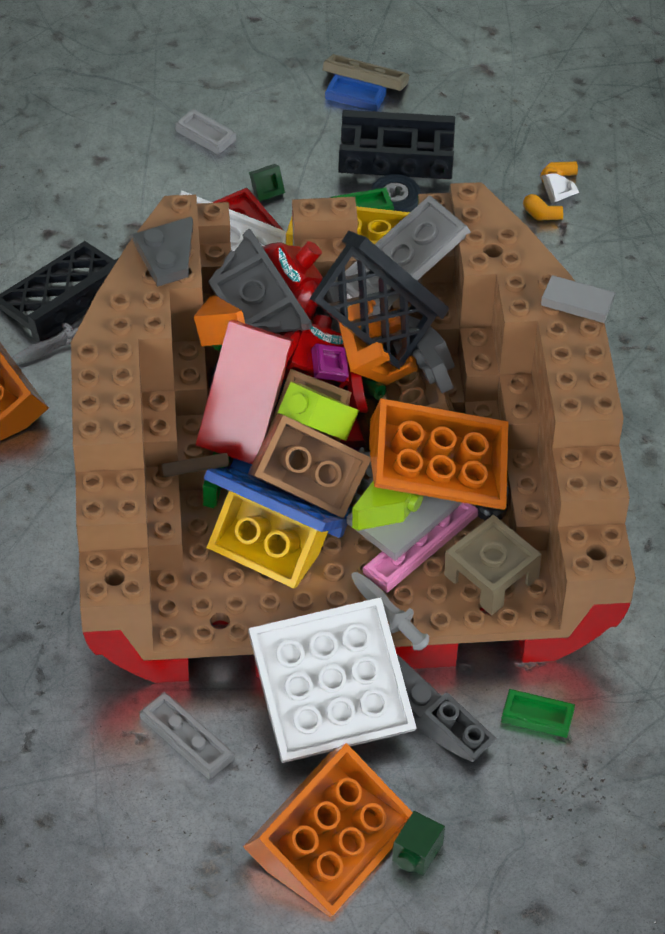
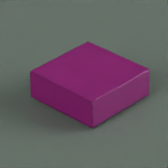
M315 344L311 350L314 378L344 382L349 377L345 347Z

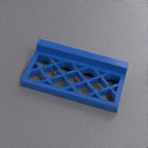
M235 458L229 467L208 469L206 471L205 480L320 532L328 531V534L337 538L343 537L348 525L347 516L352 513V508L354 507L350 505L344 518H341L249 475L248 472L252 464Z

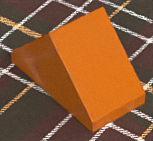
M216 295L209 297L194 315L201 346L223 345L230 320L245 324L242 310Z

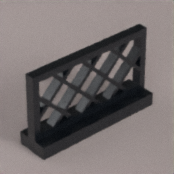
M348 231L342 239V242L346 245L310 299L368 346L375 342L382 343L384 352L388 353L390 360L387 362L400 370L436 317L443 319L450 308L368 238ZM353 257L357 260L358 274L346 276L345 266L350 258ZM377 277L379 292L367 294L366 279ZM358 281L359 296L347 299L346 283ZM338 285L339 301L333 303L326 302L323 298L330 287ZM398 294L400 309L388 312L387 296ZM379 299L380 314L368 317L367 301ZM360 303V319L348 320L347 306ZM419 312L423 315L415 328L409 329L408 314ZM400 316L401 331L389 334V318ZM381 321V336L370 338L369 323ZM401 338L402 348L394 357L390 352V341Z
M84 241L0 294V309L31 330L33 339L42 343L87 313L95 295L119 258L114 260ZM84 253H87L91 256V259L76 260V258L80 257ZM95 267H103L97 272H94ZM89 268L88 272L74 273V269ZM59 269H68V273L53 274ZM66 282L65 287H51V283ZM72 282H79L75 286H71ZM45 283V288L30 289L35 284ZM50 296H57L51 301H48ZM43 297L40 302H28V298ZM14 298H22L21 303H8V301ZM26 311H34L29 315H25Z

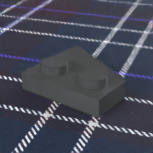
M192 217L133 234V243L157 287L188 278L193 233Z

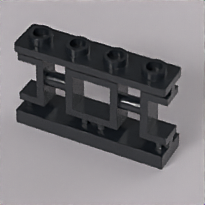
M343 110L341 141L354 142V145L340 144L338 172L382 176L399 174L418 178L452 179L454 151L440 150V147L454 148L455 116ZM383 144L411 145V148L383 147Z

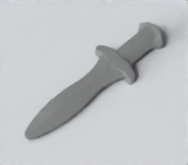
M358 572L351 574L356 587L367 600L381 597L391 633L401 631L412 642L413 650H422L428 645L429 635L421 633L410 622L414 615L411 608L406 612L400 610L370 579Z

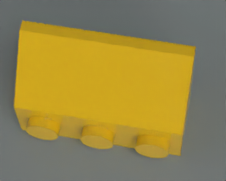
M229 491L206 548L295 589L318 557L328 531L320 532Z

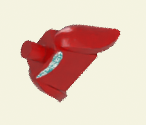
M307 241L302 248L287 245L283 242L262 246L309 319L312 320L318 305L310 297L323 279V276L314 265V262L322 254L321 249L311 241Z
M317 315L313 318L312 328L288 331L282 335L294 339L283 379L287 380L290 369L314 377L311 349L315 344L344 347L341 333L331 330L332 319L330 317ZM349 363V377L344 382L317 378L352 392L349 406L360 410L359 413L368 412L362 376L351 372Z

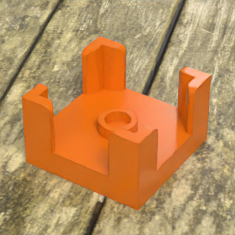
M375 300L367 301L368 314L373 312V307L376 305ZM360 303L348 307V320L360 319ZM400 316L389 318V334L401 330ZM381 321L369 323L370 338L381 336ZM339 323L351 372L388 385L418 370L414 356H409L400 370L387 362L390 360L388 353L384 352L382 343L375 342L368 346Z

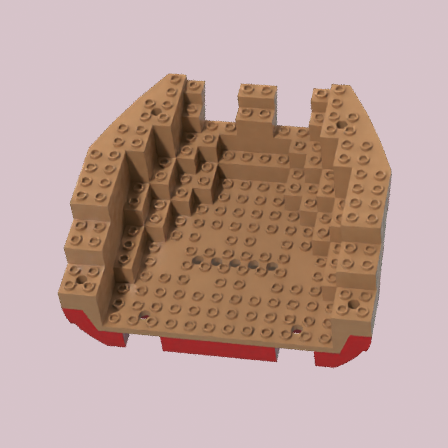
M482 182L451 183L449 193L418 194V205L430 195L467 225L471 233L466 234V237L426 272L418 282L450 308L443 319L436 317L430 326L446 342L455 365L454 368L447 370L453 385V389L448 392L454 411L508 421L507 484L509 486L507 514L501 521L541 553L539 578L529 586L525 584L526 574L505 590L502 608L493 615L483 613L482 611L486 610L480 605L481 589L461 572H459L456 584L444 575L445 551L484 522L483 519L477 516L388 593L383 591L388 599L400 610L405 612L409 608L413 610L414 615L410 622L421 633L429 635L428 645L422 650H413L412 642L401 631L391 633L396 654L413 669L456 667L458 643L519 640L522 663L556 661L587 645L610 627H617L630 607L636 580L625 525L630 497L619 446L624 418L605 323L541 306L542 296L552 275L575 281L537 236ZM196 194L164 196L137 231L141 232L192 217L193 233L188 278L157 287L132 238L95 295L71 341L72 428L82 632L88 647L95 655H103L120 668L154 683L189 681L188 658L254 655L248 633L249 628L367 601L356 587L351 574L358 572L363 575V567L382 552L349 525H347L341 538L327 533L318 557L298 586L293 589L206 548L229 490L222 487L217 506L215 508L203 506V484L207 470L164 478L159 477L158 465L210 456L214 452L195 444L211 389L209 388V381L212 377L211 372L219 359L221 350H215L213 345L201 346L194 315L209 297L215 295L208 281L216 270L223 266L224 259L231 251L230 216L228 202L197 203ZM355 197L292 199L293 246L302 248L307 241H311L321 249L322 254L314 262V265L323 277H325L346 245L342 242V239L347 232L357 233L358 218ZM350 258L345 266V271L357 261L355 258ZM399 298L392 303L388 311L400 309ZM419 312L408 314L419 320L423 317ZM231 457V461H230L229 466H231L232 461H233V459H234V458H232V457ZM365 472L363 478L369 480L370 477ZM359 489L357 494L362 496L365 491ZM229 624L223 629H216L212 626ZM255 661L256 678H257V677H260V676H259L258 668H257L256 661Z

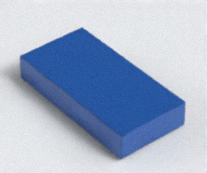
M334 74L325 91V99L378 112L386 96L387 87Z

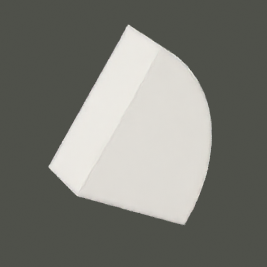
M556 173L541 176L551 203L579 193L576 185L564 176Z

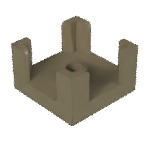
M492 515L445 551L444 575L456 584L459 572H461L481 589L480 605L489 614L493 615L504 605L505 590L525 574V584L527 586L539 578L541 553L495 515Z

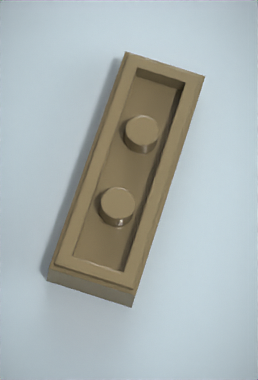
M332 54L324 61L322 70L399 91L408 84L410 76L405 72Z

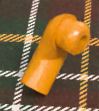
M577 161L550 162L542 170L540 177L552 173L561 176L577 175Z
M529 194L524 198L523 207L535 220H563V206H548L536 194Z

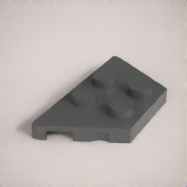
M251 229L246 230L243 234L242 242L235 251H230L224 259L223 266L217 269L208 281L213 293L242 310L245 324L272 333L312 328L311 320Z

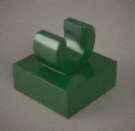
M272 164L249 172L254 196L258 201L285 193L279 165Z

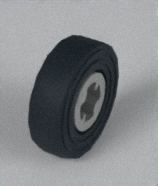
M399 174L385 175L378 178L371 187V190L387 188L394 211L411 212L418 206V194H421L420 187L415 180L408 176Z

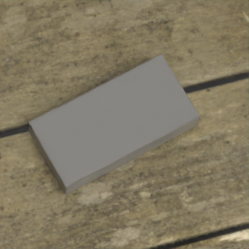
M195 109L189 111L175 123V131L217 155L221 154L236 141V132Z
M552 275L542 296L541 306L605 323L614 302L615 292Z

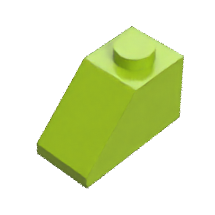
M290 382L278 413L346 441L360 410L305 385Z
M372 481L352 508V528L359 531L404 522L411 511L416 512L419 509L423 496L374 487V481Z

